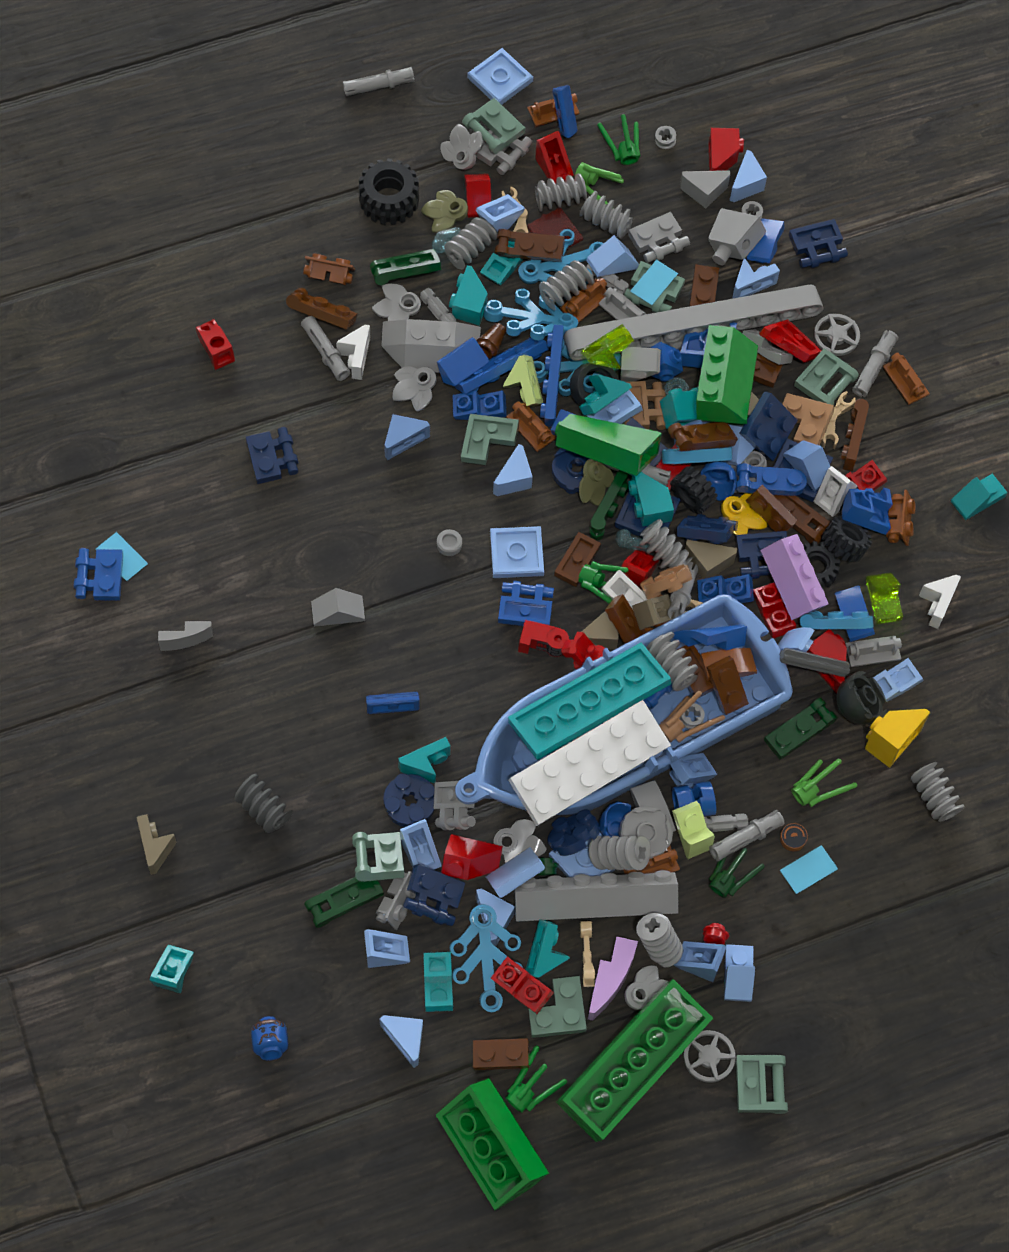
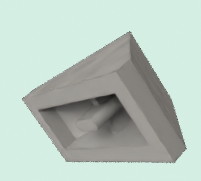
M683 171L680 189L704 208H707L728 188L730 171Z
M622 347L621 381L634 382L660 373L661 350L658 348Z
M335 588L311 601L314 627L365 621L363 598L361 595Z

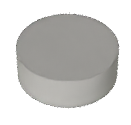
M455 530L442 531L437 537L439 552L445 556L458 554L462 548L461 535Z

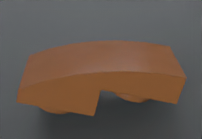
M751 648L723 649L701 653L700 658L707 681L711 679L706 667L728 656L734 659L740 677L757 674Z

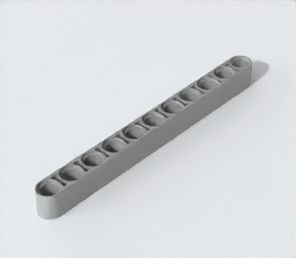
M804 285L576 327L568 330L563 337L570 358L577 361L621 353L622 347L648 348L659 342L665 344L680 342L684 340L685 334L703 332L709 328V325L730 327L729 323L735 322L739 331L771 325L787 319L793 321L809 318L821 313L823 304L814 285Z

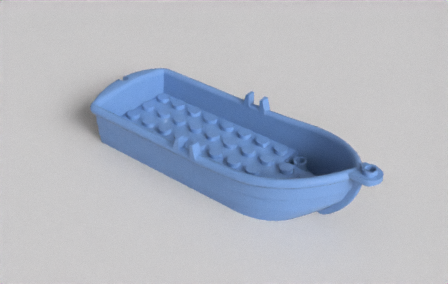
M718 595L611 652L608 648L603 649V656L594 661L591 657L586 658L581 668L533 691L515 703L490 731L482 746L475 772L459 780L455 787V795L461 803L468 805L482 799H495L527 811L508 780L546 756L539 760L534 757L508 723L510 715L641 642L647 647L650 642L660 635L680 630L732 625L747 626L745 646L737 648H751L757 669V674L740 677L749 704L725 715L721 711L714 690L698 698L694 703L700 705L704 710L703 723L721 715H724L725 719L686 737L680 743L674 739L670 743L671 746L655 756H651L647 761L556 815H575L584 809L593 810L629 791L630 788L636 787L670 769V764L684 756L697 754L777 711L781 704L790 699L793 692L787 666L785 663L780 662L779 654L781 650L774 638L767 642L761 640V637L768 634L769 630L753 612L729 595ZM680 642V645L676 648V650L685 646V644ZM703 643L695 645L700 655L705 652L723 650L714 644L709 646ZM688 687L681 691L672 690L670 693H665L658 700V704L653 709H650L658 725L672 713L686 696L690 698L693 696ZM690 711L686 717H690L691 721H696V717L699 716H695L694 712ZM687 728L682 729L683 732L689 730ZM470 788L473 792L467 793L464 790Z

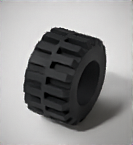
M381 159L377 160V164L371 163L368 165V169L363 170L362 176L359 178V201L364 214L367 217L371 216V220L374 222L379 220L380 224L386 225V222L396 225V221L402 223L406 221L405 217L410 218L413 216V211L417 210L419 203V181L416 178L415 171L411 170V166L408 164L402 165L400 160L393 162L392 159H387V161L383 162ZM386 188H393L400 191L399 193L391 196H386L378 193L380 190Z

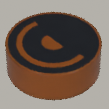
M797 823L786 825L780 835L782 846L789 851L801 850L808 839L806 829Z

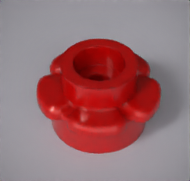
M712 923L703 929V940L705 943L724 945L725 940L729 938V933L719 923Z

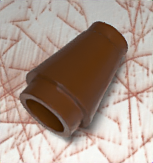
M495 323L476 340L488 359L497 355L506 334V328L500 323Z

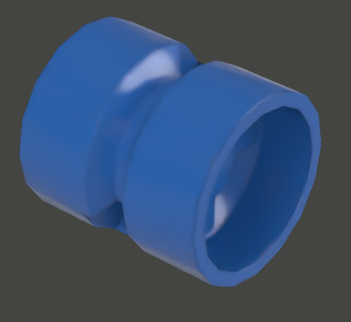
M710 781L695 783L693 788H690L688 785L672 788L674 810L697 801L701 806L704 817L716 815L715 795Z

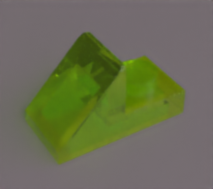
M621 324L581 349V352L590 364L621 369L613 354L627 348L634 339L626 327Z
M892 573L866 576L876 623L902 621L903 613L898 597L899 581Z

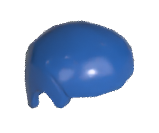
M715 461L706 464L701 470V475L704 474L707 477L706 480L712 483L711 487H715V493L718 496L717 500L722 501L732 496L736 490L737 482L734 468L726 462Z
M616 802L606 808L599 820L600 831L603 836H619L620 824L624 816L631 811V805Z

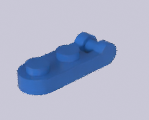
M746 463L737 465L739 480L736 482V490L738 492L753 493L761 485L772 495L796 496L805 490L807 478L800 470L757 467ZM749 477L756 478V482H751Z

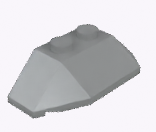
M412 319L383 322L382 348L387 351L401 368L406 366L416 369L429 367L435 373H440L437 361L473 337L477 340L480 337L481 327L449 321Z

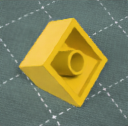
M927 709L889 711L883 718L878 716L870 726L871 730L866 736L868 742L865 749L890 768L921 732L930 712Z

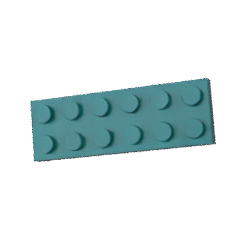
M641 642L510 715L508 723L534 757L539 760L638 702L671 685V677Z

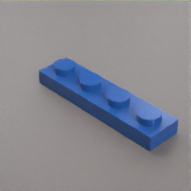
M554 325L553 333H548L547 347L551 348V356H546L545 371H549L548 380L544 379L543 394H547L546 403H541L540 418L545 419V425L548 427H552L556 420L564 325Z
M529 338L491 358L488 364L456 385L455 388L464 394L477 391L479 386L487 382H494L500 378V375L511 371L519 356H532L533 360L539 358L543 352L548 350L546 341Z

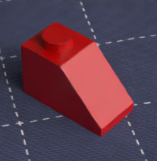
M711 128L709 136V171H727L737 162L739 152H743L744 139L739 138V128Z
M829 629L813 641L807 653L846 661L847 647L843 638L838 634H834ZM817 671L837 694V689L845 680V677Z
M451 834L445 850L441 873L464 880L492 873L499 868L503 846Z

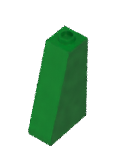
M569 414L563 421H559L555 429V435H557L556 446L635 476L658 455L662 435L658 431Z

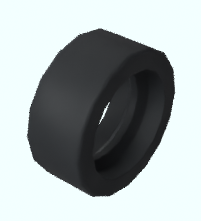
M596 361L580 365L573 372L570 378V391L578 405L581 406L586 402L585 398L587 395L584 391L583 383L588 372L597 371L603 376L619 380L618 375L611 366L604 362Z

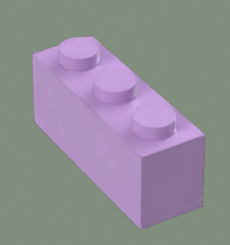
M798 534L783 538L761 550L791 620L828 605L825 593L820 586Z

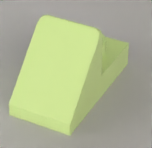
M522 355L517 359L503 387L513 388L521 385L520 395L523 402L526 403V406L536 407L543 403L533 358L532 356Z
M695 801L673 810V816L686 858L690 859L709 851L715 836L706 826L700 804Z

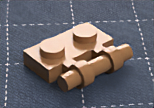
M646 381L627 382L631 384L632 388L629 390L640 402L643 409L634 415L633 418L645 429H649L650 420L656 422L657 429H666L660 400L666 396L662 383L654 382L652 384L653 389L646 390ZM648 401L654 402L655 409H648Z

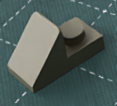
M146 814L138 816L137 821L148 868L152 875L157 873L176 844L174 834L158 837L155 822L150 823Z

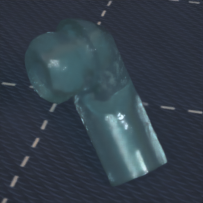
M626 529L617 532L615 540L620 547L646 552L650 546L649 543L641 546L640 542L643 538L631 536V533Z

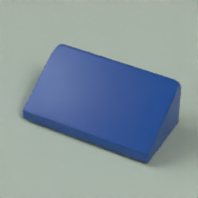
M565 85L553 88L552 91L560 134L569 138L577 132V123L570 86Z
M473 337L437 361L443 383L452 386L458 385L489 363L488 357Z
M418 692L366 696L367 714L419 710Z

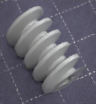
M578 173L574 179L571 175H567L565 181L562 177H558L556 184L551 178L547 180V185L543 180H540L537 187L535 186V196L539 211H543L544 204L548 206L549 210H552L553 202H556L558 208H561L563 200H565L567 206L571 205V199L573 198L577 205L580 204L581 197L586 201L587 192L582 175Z
M594 191L583 204L579 217L584 215L586 221L592 220L595 226L600 224L603 230L609 228L610 234L617 233V237L622 239L633 222V217H629L631 210L628 208L624 213H621V204L614 209V200H610L608 204H605L606 196L603 195L597 200L598 192Z
M476 217L464 229L460 230L458 235L445 244V253L450 262L456 268L462 270L465 268V263H471V257L476 258L478 257V251L483 252L485 250L484 245L490 246L491 240L497 239V232L486 220Z
M574 260L570 263V266L567 265L563 267L562 271H557L554 277H548L547 282H541L539 284V291L547 306L552 310H556L555 302L559 306H563L562 297L570 301V292L575 296L579 295L577 287L579 286L582 290H586L585 281L593 285L594 279L582 263Z
M661 519L654 521L642 531L640 536L643 539L640 545L643 546L649 543L650 546L646 552L649 554L655 551L656 554L653 560H663L659 566L660 569L683 564L686 566L693 557L687 558L689 552L686 549L681 550L682 544L680 542L674 543L676 539L674 534L667 535L669 533L668 527L660 528L663 523Z
M669 632L654 639L646 648L671 677L673 690L681 691L696 681L698 675H694L698 666L696 664L688 666L692 658L690 656L682 658L686 650L685 648L676 650L680 645V641L670 642L675 634Z
M934 762L916 771L912 775L911 780L913 783H918L916 786L917 791L923 792L921 795L922 800L928 801L927 809L934 810L931 814L932 818L941 822L952 818L961 812L965 806L963 804L955 806L956 801L960 797L958 795L950 797L949 794L954 790V787L945 788L944 785L949 781V778L940 779L939 776L944 772V769L935 770L934 767L937 765V762Z
M597 836L594 841L591 839L589 845L590 860L594 867L599 870H642L648 864L651 855L650 842L644 836Z
M659 913L644 916L638 922L636 928L637 934L650 958L663 967L673 966L681 959L683 946L669 919Z

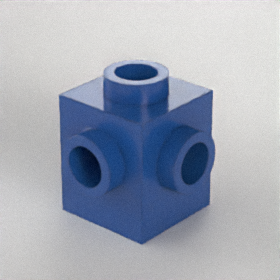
M662 342L650 347L661 350L660 373L652 375V377L665 382L672 380L674 376L683 372L682 356L678 349Z

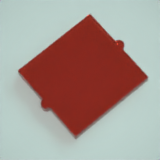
M561 208L547 215L542 214L541 218L527 225L530 232L536 234L560 236L561 231L564 229L572 230L575 235L574 242L569 247L583 240L582 235ZM564 236L565 239L571 238L570 236Z

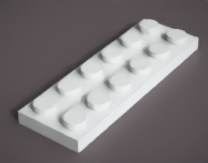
M642 700L514 775L508 781L533 822L538 826L647 761L651 756H655L667 749L671 744Z

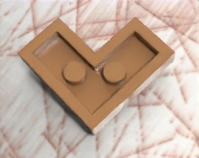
M787 393L783 405L798 420L797 423L800 424L793 440L797 443L804 440L820 446L834 413V405Z

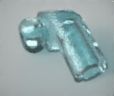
M455 227L437 232L432 241V249H435L436 253H443L445 251V244L458 235L460 228Z

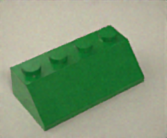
M709 325L696 399L697 420L747 424L758 345L734 327Z
M490 1079L469 1085L436 1114V1117L494 1210L501 1208L528 1191L549 1174Z

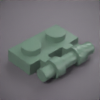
M641 261L631 279V285L635 286L652 265ZM676 276L652 305L630 292L631 289L628 288L624 296L632 300V303L639 306L642 304L651 308L652 312L669 311L672 309V306L664 302L666 299L674 303L676 302L685 284V279Z

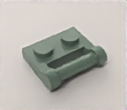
M495 98L474 113L467 114L462 120V123L467 128H471L474 132L480 131L482 133L483 140L489 145V150L494 154L499 153L525 134V127ZM482 121L500 139H495L479 122Z
M824 348L797 378L794 386L815 401L834 405L836 398L850 382H854L859 377V374L853 367ZM837 372L843 374V377L827 395L822 392L823 388Z
M357 832L352 836V843L356 848L357 867L355 868V877L357 880L374 881L404 878L400 832L372 835ZM366 848L375 849L376 867L368 866Z
M736 1056L738 1112H771L775 1114L788 1112V1103L785 1102L783 1066L786 1065L785 1056ZM765 1066L772 1067L774 1102H766Z

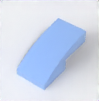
M909 658L889 671L884 670L873 677L881 687L886 702L923 681V678Z

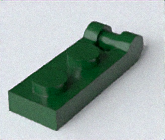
M435 249L375 260L371 262L370 270L374 275L376 284L385 285L392 279L407 278L423 273L429 274L433 271L441 270V262Z
M621 470L618 471L591 519L589 535L592 539L601 540L604 537L607 519L614 517L619 506L617 504L620 497L624 498L628 492V473Z
M818 698L809 707L765 736L764 741L778 759L781 760L833 724L838 717L833 711L830 712L826 708V702L822 698ZM816 713L822 718L818 722L812 717Z
M354 877L310 898L304 905L307 911L312 913L314 917L312 921L315 927L320 928L330 921L383 896L384 891L378 880L359 881ZM328 903L330 909L323 912L321 906Z

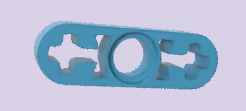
M732 446L680 451L678 448L662 450V463L664 464L732 460Z

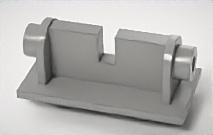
M609 287L604 293L606 297L599 302V305L616 320L647 315L616 288L612 289Z
M896 636L845 643L851 667L901 660L899 648L902 647L901 639L896 638Z
M408 871V873L404 872V878L393 879L387 892L393 895L394 898L384 897L376 911V919L382 923L388 921L395 930L398 929L407 914V909L403 907L405 899L407 897L413 899L416 894L407 891L412 874L411 871Z

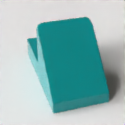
M603 375L589 376L596 392L588 395L585 398L586 402L579 406L583 415L595 414L631 389L632 386L630 383Z
M992 473L982 480H979L977 477L972 479L951 499V503L962 517L967 520L1006 497L1007 491Z
M444 737L398 758L400 772L407 775H419L429 782L435 783L436 774L431 764H440L450 755L451 746L447 738Z
M539 919L526 971L530 975L538 978L570 958L564 953L552 950V946H555L558 940V926L550 921Z
M167 945L150 976V981L156 987L181 993L184 975L193 960L194 952Z

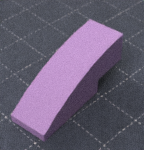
M616 937L611 962L600 960L588 1015L589 1020H594L605 1010L620 990L631 968L638 941Z

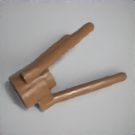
M697 691L691 698L686 696L659 726L670 743L674 739L680 743L686 737L723 721L725 716L721 715L683 732L682 729L685 728V725L679 718L702 695L701 691Z

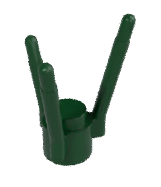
M744 848L728 870H723L720 873L726 857L718 861L713 874L708 879L710 881L708 886L722 898H726L728 894L733 897L736 891L757 875L765 865L763 863L735 884L736 878L732 874L747 853V849Z

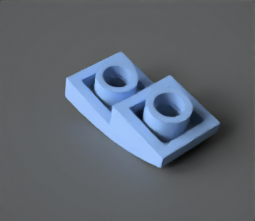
M805 627L790 630L783 635L778 643V647L780 650L789 648L807 652L813 643L810 637L815 630Z

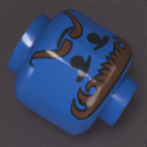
M264 1017L252 1027V1049L261 1059H278L287 1050V1027L283 1022L276 1020L274 1017Z

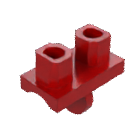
M577 632L574 640H565L561 653L566 658L574 659V668L577 670L582 667L586 658L591 657L594 661L602 657L603 649L605 648L602 645L595 646L584 632Z

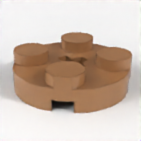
M683 564L659 572L660 575L655 577V580H653L652 576L640 583V586L648 600L661 595V591L666 589L669 593L677 591L683 587V583L693 578L688 565L684 566Z

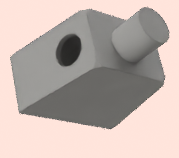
M721 208L709 235V242L715 252L712 257L713 261L719 265H725L729 257L740 260L746 258L767 232L760 217Z

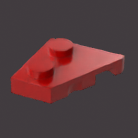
M788 319L764 326L759 333L765 339L803 362L815 359L822 351Z

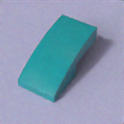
M508 241V247L514 248L515 242ZM493 253L480 271V274L501 286L523 259L500 257Z
M451 952L423 953L426 1012L453 1011Z

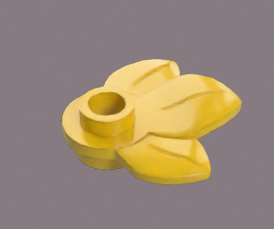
M744 494L741 497L729 496L722 502V515L728 517L729 520L738 521L737 531H733L735 535L747 534L748 529L762 530L767 527V522L746 502V499L751 494Z

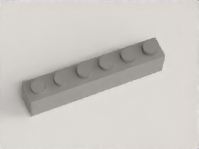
M666 870L649 874L631 872L628 875L605 873L601 876L579 874L567 878L550 876L547 879H535L532 877L514 889L516 921H534L539 919L635 916L652 913L675 914L678 913V882L675 872Z

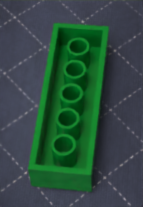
M674 979L665 983L556 1103L595 1142L603 1140L709 1024L713 1017Z

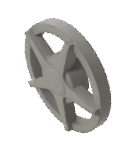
M828 314L816 324L814 339L821 350L825 348L835 356L849 354L857 347L860 331L855 321L842 314ZM834 319L845 321L848 324L844 326L838 325ZM824 322H830L831 327L828 330L818 331ZM851 327L855 332V341L847 336V330ZM819 336L827 337L828 341L832 344L831 349L820 341ZM844 342L851 345L844 350H834L836 345Z
M711 1030L701 1031L684 1050L683 1055L684 1063L689 1073L703 1082H717L727 1077L734 1067L736 1058L735 1050L730 1040L723 1034ZM703 1036H714L711 1045L702 1046L695 1040ZM718 1038L727 1045L730 1054L720 1053V1050L716 1047ZM691 1044L699 1051L698 1060L690 1065L688 1059V1051ZM731 1059L728 1069L718 1076L716 1066L719 1061ZM700 1065L710 1068L714 1077L702 1076L694 1068Z

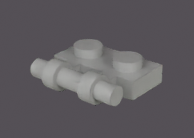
M491 130L488 131L495 139H500ZM525 137L522 141L516 139L497 154L492 153L489 150V145L483 140L481 149L475 155L489 166H492L496 160L501 164L497 167V172L504 175L508 170L513 169L520 156L523 157L529 151L528 147L532 144V140L529 137ZM510 146L514 150L508 155L504 152Z
M671 212L628 231V236L639 253L646 250L649 251L643 254L646 263L653 260H662L665 255L672 252L678 253L683 250V247L690 245L687 236L680 239L677 238L681 236L682 229ZM664 242H667V243H668V244H666V245H664V246H662V247L657 246V245H660V244H662V243H664Z
M459 781L435 782L434 809H440V817L436 819L435 825L443 830H453L455 827L458 830H466L469 827H473L476 823L475 818L467 814L468 808H474V804L461 803L455 795V787ZM470 788L464 790L467 793L473 792Z

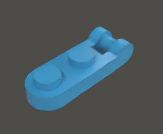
M814 611L804 614L800 618V624L803 628L867 629L874 627L873 616H868L867 611L852 612V616H844L842 611L828 612V616H823L821 612Z

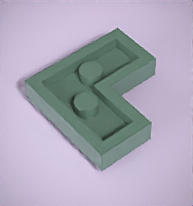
M470 414L461 453V462L486 465L491 443L515 446L519 420Z
M580 976L552 979L555 1006L543 1007L538 1014L530 1009L528 1010L531 1037L586 1032Z

